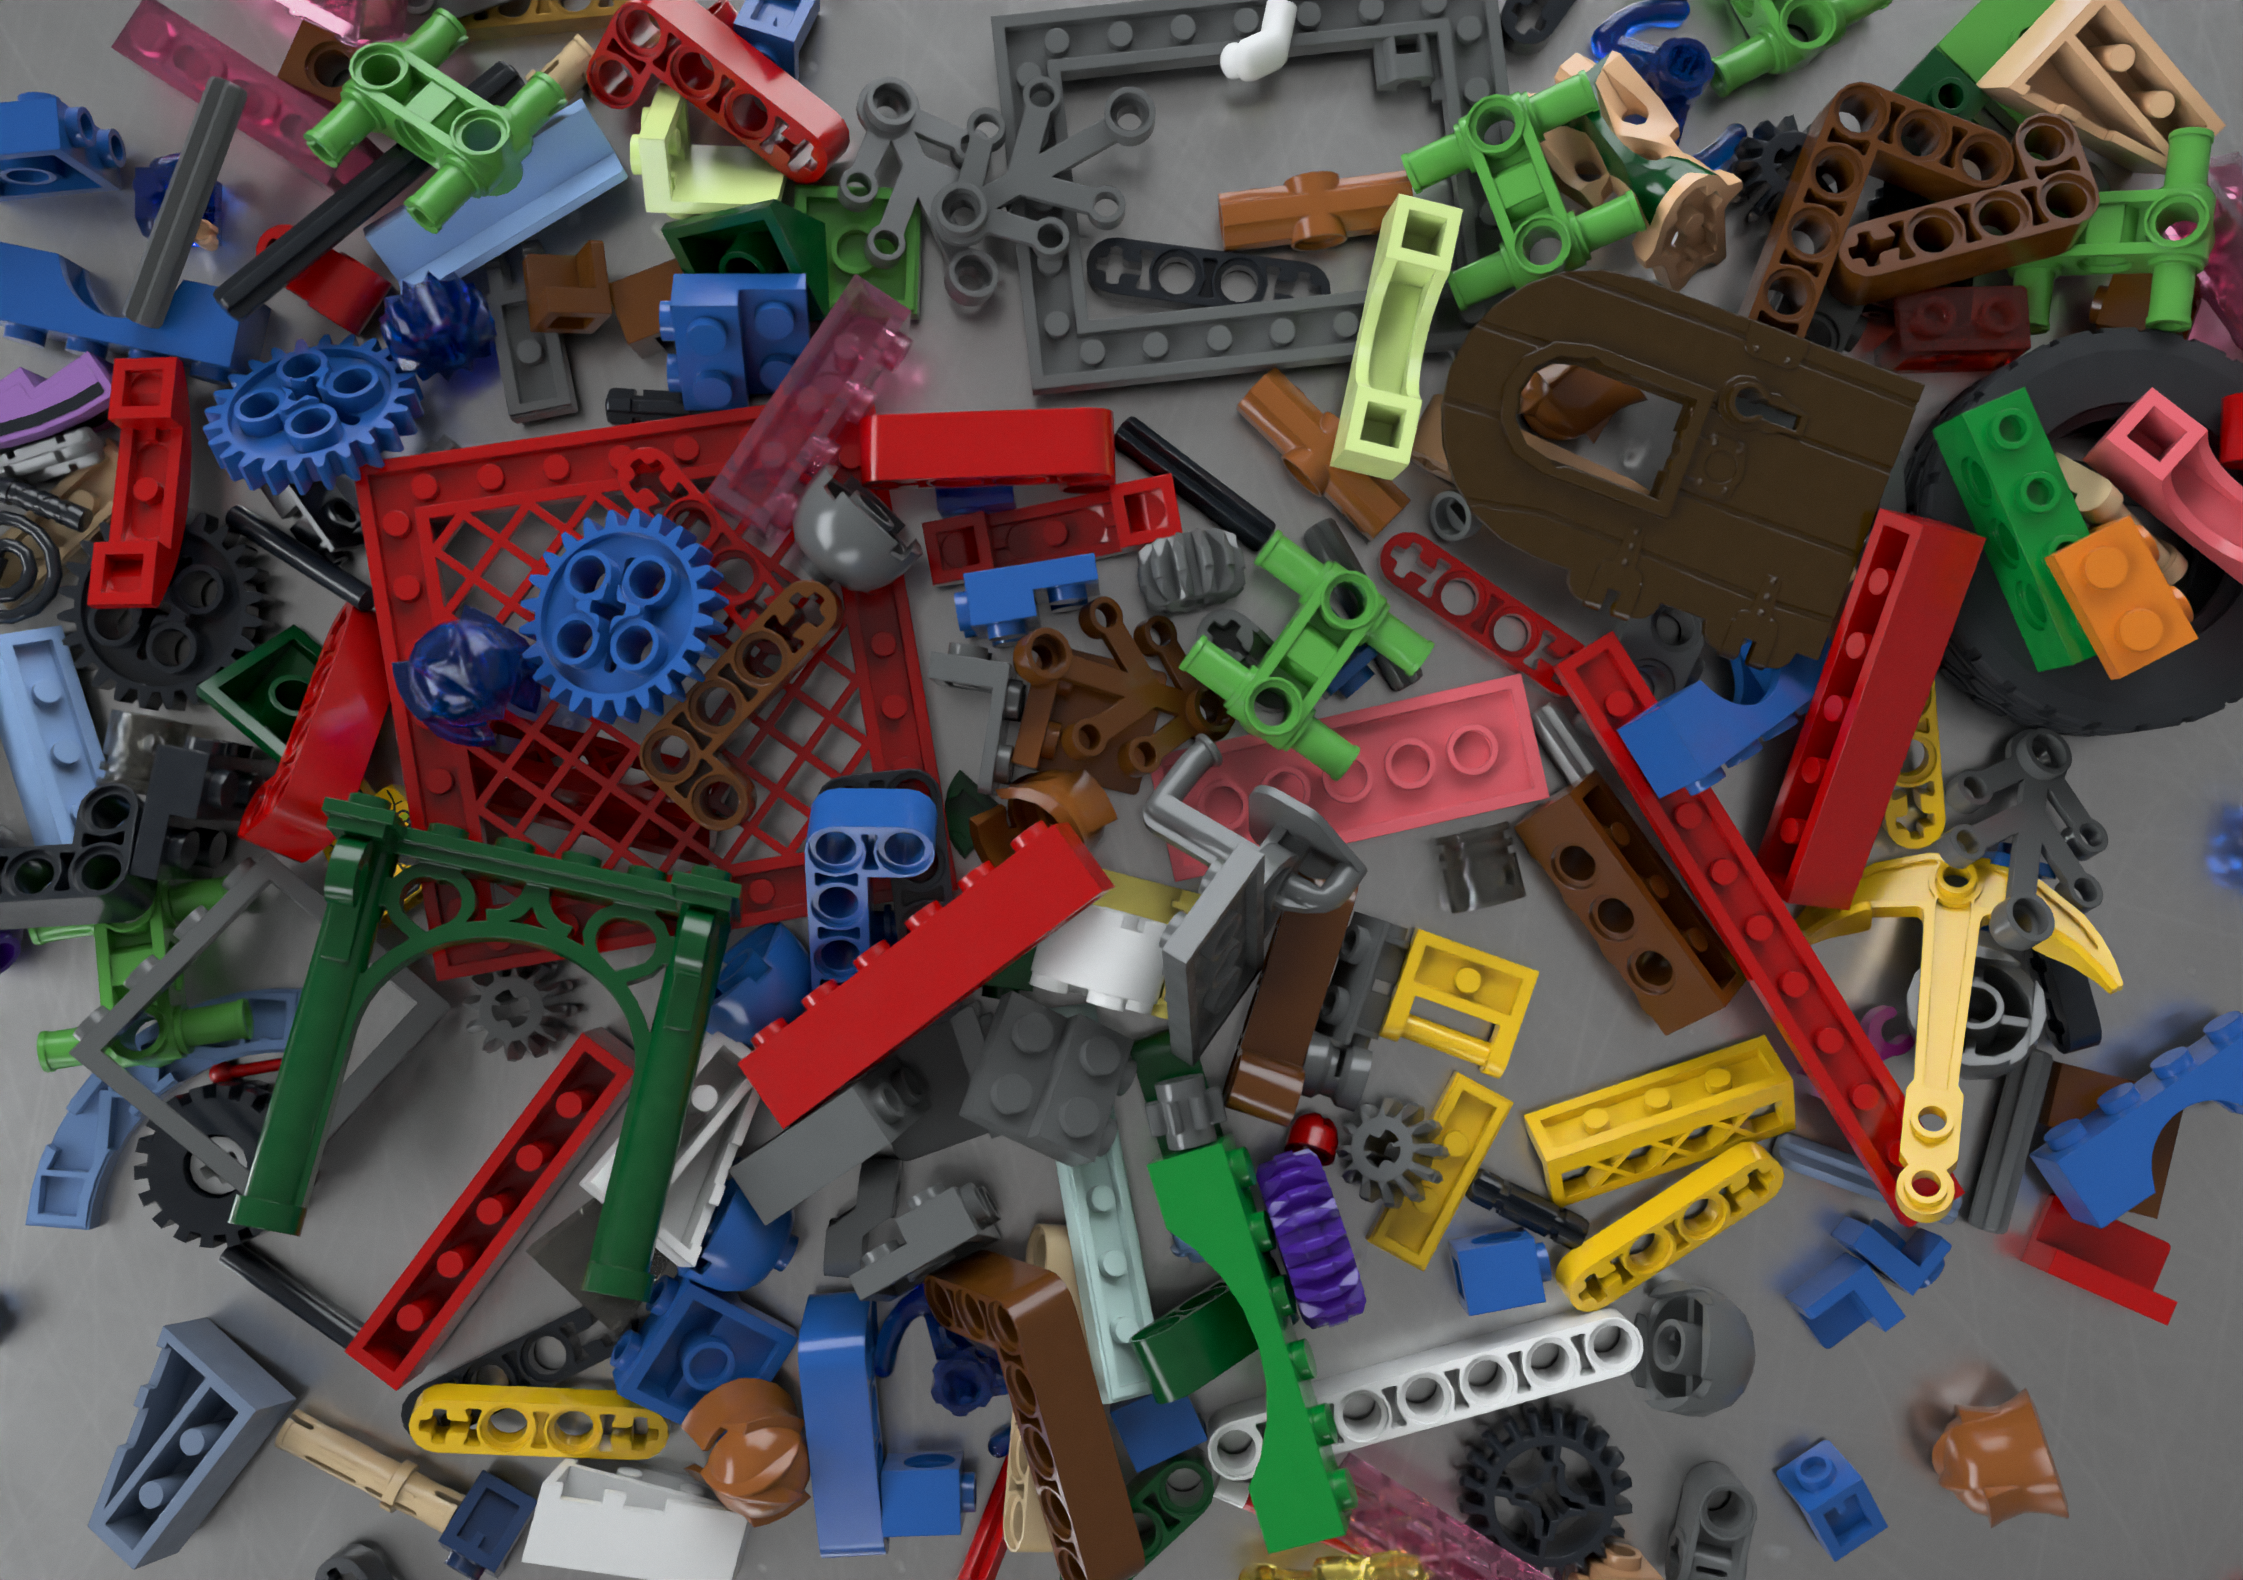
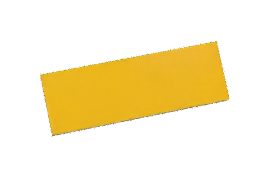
M1454 1070L1428 1120L1438 1121L1443 1128L1439 1136L1431 1143L1447 1147L1450 1154L1447 1158L1433 1160L1431 1168L1442 1174L1443 1181L1435 1184L1422 1180L1425 1200L1420 1203L1411 1201L1406 1196H1404L1403 1203L1399 1209L1385 1207L1383 1203L1365 1236L1366 1240L1424 1272L1514 1102Z

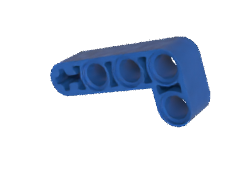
M836 788L819 794L813 801L804 851L812 991L833 978L839 986L858 972L852 962L875 945L873 877H913L927 871L932 865L936 849L938 813L936 805L929 796L920 791L910 789Z
M856 1291L809 1294L798 1340L799 1377L818 1543L822 1559L886 1555L889 1551L890 1537H883L881 1470L884 1465L874 1368L878 1342L877 1301H860Z

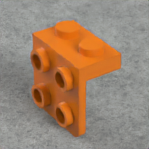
M2130 515L2088 529L2089 535L2044 558L2111 680L2121 679L2199 639L2190 624L2194 619L2190 603L2178 588L2169 586L2156 563L2160 558V554L2155 540L2143 526L2135 525Z

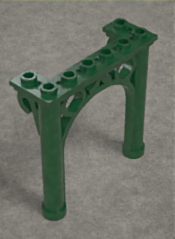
M357 792L349 793L347 801L325 796L321 810L328 817L326 827L337 838L328 863L324 883V898L328 903L243 1196L235 1195L227 1223L301 1236L310 1197L357 1030L370 1002L393 976L420 958L453 946L479 942H508L528 945L559 955L591 974L614 997L629 1023L635 1049L633 1084L590 1260L586 1264L580 1290L649 1303L656 1275L649 1274L729 933L732 931L734 922L741 923L743 915L742 885L731 882L732 874L708 866H692L690 874L674 870L670 883L666 882L668 874L654 868L630 865L628 866L627 873L601 868L602 860L584 853L564 851L562 852L561 859L535 854L536 847L518 839L497 837L494 845L468 840L470 834L468 831L447 824L429 823L428 830L423 831L407 827L397 812L390 810L392 803L383 798ZM398 863L410 866L404 868L394 877ZM467 878L523 889V891L515 901L499 909H486V921H474L478 916L479 900L473 885ZM423 882H435L439 885H449L456 888L462 898L461 908L457 916L450 922L429 931H424L406 916L404 899L408 891L415 885ZM552 896L605 906V908L599 909L589 918L582 932L584 946L571 940L575 933L574 928L561 922L554 914L551 906ZM385 910L388 912L390 920L409 939L388 951L369 967ZM535 913L542 928L522 923ZM660 918L677 922L674 936H669L666 925ZM616 922L641 925L648 928L655 935L656 948L653 955L646 962L614 970L598 952V938L601 932L608 925ZM663 968H666L651 1031L649 1032L644 1014L628 986L651 979Z

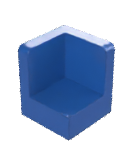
M1847 1252L1840 1255L1785 1296L1817 1342L1826 1349L1835 1346L1867 1321L1886 1332L1906 1317L1868 1264Z
M1153 1394L1110 1404V1415L1137 1473L1208 1440L1205 1421L1201 1413L1196 1412L1189 1395L1165 1404H1157Z

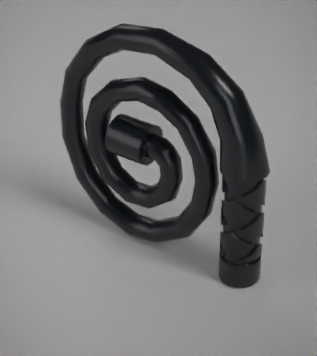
M0 476V503L13 505L26 511L30 510L35 515L48 520H55V523L80 533L85 532L89 528L93 519L91 509L66 499L62 500L59 496L47 491H40L37 487L22 482L21 479ZM3 510L0 511V526L5 525L18 528L32 536L44 552L47 568L43 589L31 602L12 610L0 609V623L15 624L39 615L56 598L63 578L59 548L46 530L22 514ZM10 538L0 539V581L9 559L4 557L6 552L14 553L19 557L23 569L16 583L9 588L0 589V603L19 600L34 587L39 572L34 552L21 541Z

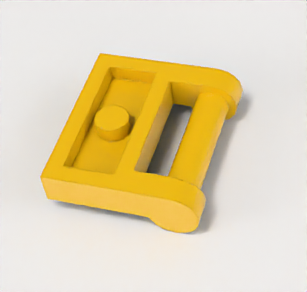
M1415 928L1379 1031V1037L1393 1042H1398L1400 1037L1480 1065V1073L1499 1079L1508 1064L1539 971ZM1415 996L1496 1024L1489 1041H1485L1410 1014Z

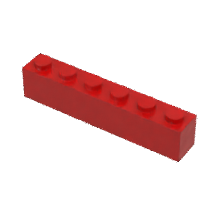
M1882 508L1879 509L1756 857L1776 892L1786 903L1840 910L1850 909L1922 711L1929 697L1946 646L1953 632L1970 581L1976 570L1986 541L1985 537L1943 521Z
M1041 820L1023 831L1010 842V845L1016 852L996 868L988 860L973 869L957 883L963 892L944 907L941 906L938 900L923 907L904 923L910 933L890 947L885 939L878 942L852 962L858 970L855 975L840 986L834 978L825 982L801 1000V1003L807 1010L790 1024L781 1017L750 1039L755 1050L737 1064L783 1129L808 1117L1115 888L1068 822L1053 824L1048 828L1045 822Z
M603 1027L581 1033L344 1352L395 1391L402 1388L424 1371L629 1096L635 1071L634 1050Z

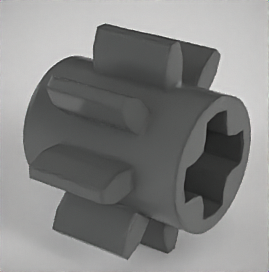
M1201 1073L1179 1076L1154 1084L1158 1100L1144 1103L1151 1137L1166 1135L1169 1150L1189 1149L1217 1140L1214 1124L1227 1121L1219 1086L1206 1089L1203 1074Z

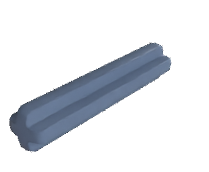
M1789 1132L1778 1135L1772 1150V1157L1782 1167L1887 1204L1857 1156ZM1961 1196L1953 1201L1949 1213L1937 1222L1948 1225L1957 1219L1958 1211L1962 1204Z

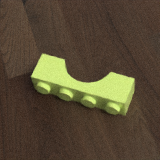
M1399 193L1384 216L1330 466L1392 481L1409 465L1423 401L1419 394V380L1425 344L1438 299L1450 273L1463 209Z

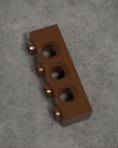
M1597 769L1592 770L1553 794L1550 798L1539 803L1513 827L1524 841L1528 853L1541 864L1561 892L1566 905L1578 915L1599 944L1604 957L1616 967L1637 996L1641 1008L1654 1019L1665 1036L1725 1008L1747 981V978L1726 945Z

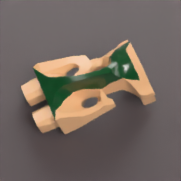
M1611 51L1598 63L1579 53H1575L1559 66L1558 72L1554 76L1555 83H1560L1577 75L1579 71L1584 69L1600 110L1592 111L1544 133L1546 140L1540 144L1557 188L1587 210L1604 204V201L1613 191L1620 197L1632 189L1647 228L1645 231L1636 232L1632 242L1635 258L1645 269L1653 268L1655 278L1664 287L1678 292L1686 286L1689 279L1698 269L1708 263L1718 265L1726 258L1725 209L1728 203L1743 189L1742 180L1734 174L1720 169L1713 171L1696 158L1683 153L1675 144L1680 137L1678 123L1663 101L1621 53ZM1528 93V96L1530 97L1536 93ZM1634 114L1647 118L1645 123L1639 125L1624 122V119ZM1577 174L1601 175V178L1586 182ZM1678 231L1677 239H1676V241L1671 245L1672 239H1673L1675 233Z

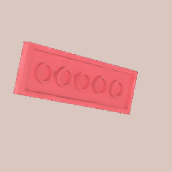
M1520 673L1318 719L1352 745L1360 748V752L1350 768L1336 782L1330 778L1329 774L1294 749L1290 748L1287 752L1283 749L1278 751L1262 738H1257L1251 734L1214 742L1222 755V765L1209 768L1185 797L1183 803L1259 846L1249 832V795L1258 785L1274 787L1317 811L1346 844L1547 799L1550 796ZM1188 748L1170 752L1162 758L1160 767L1155 772L1150 773L1154 790ZM1166 842L1175 882L1205 875L1209 868L1208 866Z

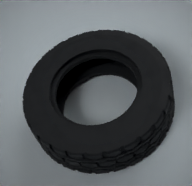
M2136 327L2100 328L2094 334L2087 330L2055 339L2047 345L2043 344L1974 382L1971 387L1963 390L1940 411L1941 417L1939 419L1937 418L1930 423L1914 447L1917 452L1916 455L1908 459L1904 469L1906 514L1943 521L1977 534L1932 429L1966 411L2023 387L2026 388L2050 445L2060 438L2069 436L2090 435L2103 437L2125 411L2153 387L2208 430L2209 446L2219 462L2221 398L2243 392V363L2237 359L2227 358L2224 351L2195 338L2185 340L2182 334L2147 328L2141 332H2138ZM2225 469L2231 477L2243 486V470ZM1983 548L1942 657L1939 671L1961 692L1968 691L1973 695V701L2000 717L2009 715L2013 723L2032 729L2047 728L2059 735L2083 737L2094 735L2109 736L2179 726L2183 722H2194L2223 710L2226 702L2236 703L2243 698V585L2196 548H2193L2191 570L2182 593L2191 605L2194 619L2190 624L2199 639L2121 679L2111 680L2097 655L2071 666L2038 672Z

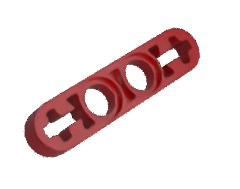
M652 447L636 448L627 453L619 465L617 472L618 484L623 494L636 509H640L654 518L656 516L654 510L666 506L648 488L641 489L638 493L634 488L641 480L639 474L635 471L639 465L645 463L654 469L663 464L665 470L661 472L659 479L666 489L675 497L682 487L689 493L687 496L672 502L664 511L663 516L676 523L678 517L687 510L696 509L703 511L710 520L711 529L709 536L700 545L711 551L714 555L708 565L719 571L720 567L730 559H741L751 566L754 579L751 587L745 593L731 596L724 593L719 585L712 589V591H716L729 600V605L723 608V610L744 633L760 614L755 609H752L745 619L740 614L739 609L755 602L767 585L775 592L773 596L763 599L768 606L785 589L675 461L663 451ZM804 612L802 613L801 617L789 628V631L792 634H794L802 626V624L808 622ZM794 636L791 637V641L799 650L804 641ZM766 640L761 641L755 645L765 653L782 656L778 646L770 640L768 642Z
M1402 532L1392 536L1383 545L1377 557V572L1382 582L1388 588L1513 673H1521L1522 679L1544 694L1554 698L1570 697L1561 682L1556 684L1551 679L1555 673L1551 664L1540 657L1534 660L1531 668L1523 660L1538 648L1542 634L1551 640L1542 651L1555 659H1560L1567 654L1572 655L1584 648L1585 646L1581 642L1420 534ZM1409 547L1414 548L1419 553L1415 563L1429 574L1435 570L1437 563L1446 568L1447 571L1433 583L1428 597L1418 591L1427 582L1426 579L1412 571L1403 578L1395 574L1394 569L1396 568L1397 561L1390 556L1393 549L1396 552L1404 553ZM1461 580L1473 588L1476 595V603L1470 613L1455 615L1444 607L1441 593L1448 582ZM1515 616L1525 623L1528 630V639L1520 650L1508 651L1496 642L1494 627L1501 617Z

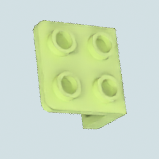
M666 83L659 84L651 106L643 107L640 134H632L631 170L634 175H642L646 212L666 213L671 218L681 220L771 199L781 202L787 177L750 148L742 146L691 145L687 100Z

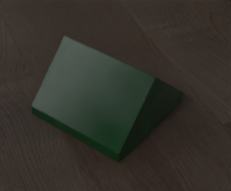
M776 199L667 222L661 228L684 274H806L809 321L826 319L830 313L826 226L824 222Z
M293 624L199 684L196 694L279 764L322 647Z

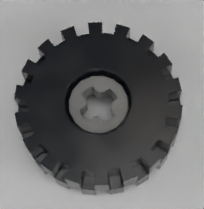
M243 1078L222 1081L189 1089L188 1093L176 1095L166 1102L227 1153L233 1152L236 1155L237 1161L250 1171L273 1093L267 1092L270 1083L260 1080L243 1083ZM149 1119L146 1126L155 1132L138 1140L135 1152L148 1154L147 1162L134 1166V1180L148 1179L150 1190L138 1195L143 1207L154 1203L158 1204L162 1211L155 1215L152 1220L161 1229L176 1223L179 1225V1228L174 1234V1238L184 1243L201 1238L199 1247L215 1248L227 1243V1247L269 1232L267 1230L227 1223L235 1195L242 1194L222 1177L216 1175L217 1173Z

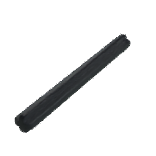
M498 61L466 88L493 106L504 107L525 83L512 65L504 61ZM396 143L216 288L213 297L217 304L232 319L237 322L244 321L433 166Z

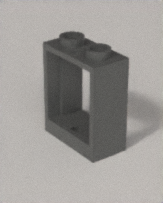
M894 1056L838 1093L808 1117L774 1136L728 1171L766 1226L892 1143L927 1113L930 1108L924 1100V1088L915 1073L907 1067H902Z

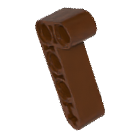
M2039 113L2026 118L2018 127L2010 143L2015 158L2013 170L1999 187L1872 219L1850 227L1845 232L1827 279V288L1832 296L1841 303L1851 306L1867 305L2046 259L2069 251L2085 230L2096 212L2100 201L2098 187L2078 134L2071 122L2060 115L2052 113ZM2033 152L2036 154H2040L2046 160L2042 161L2035 159L2028 153ZM2049 209L2060 210L2063 213H2065L2068 216V218L2064 219L2057 217L2054 214H2052L2049 211ZM1982 226L1996 227L2003 235L1990 234ZM1925 242L1931 244L1939 252L1930 253L1923 251L1916 243Z
M802 580L788 586L704 674L706 678L704 682L697 681L686 693L687 699L683 703L678 701L646 735L641 743L639 759L641 768L646 775L693 820L704 828L714 831L728 830L747 821L755 811L758 799L755 785L723 751L838 631L843 622L844 608L838 594L828 586L812 580ZM822 596L825 601L821 604L819 610L825 619L821 625L806 622L792 635L804 641V645L798 650L791 641V638L773 629V626L779 620L782 626L790 628L803 613L802 609L797 605L800 599L806 597L815 601ZM770 640L780 649L782 662L774 675L762 678L752 669L750 655L755 645L761 641ZM717 688H724L729 691L736 703L735 715L730 722L723 726L711 721L705 709L707 697ZM671 736H677L684 740L690 751L689 763L680 773L672 772L666 768L661 760V746ZM718 781L728 783L738 793V809L730 818L720 817L709 806V791Z
M1298 872V875L1302 876L1303 878L1309 880L1310 882L1314 883L1319 887H1321L1326 880L1310 878ZM1358 887L1340 908L1328 913H1297L1282 910L1276 921L1264 958V967L1260 971L1222 1092L1225 1108L1289 1127L1304 1085L1305 1070L1302 1068L1351 917Z

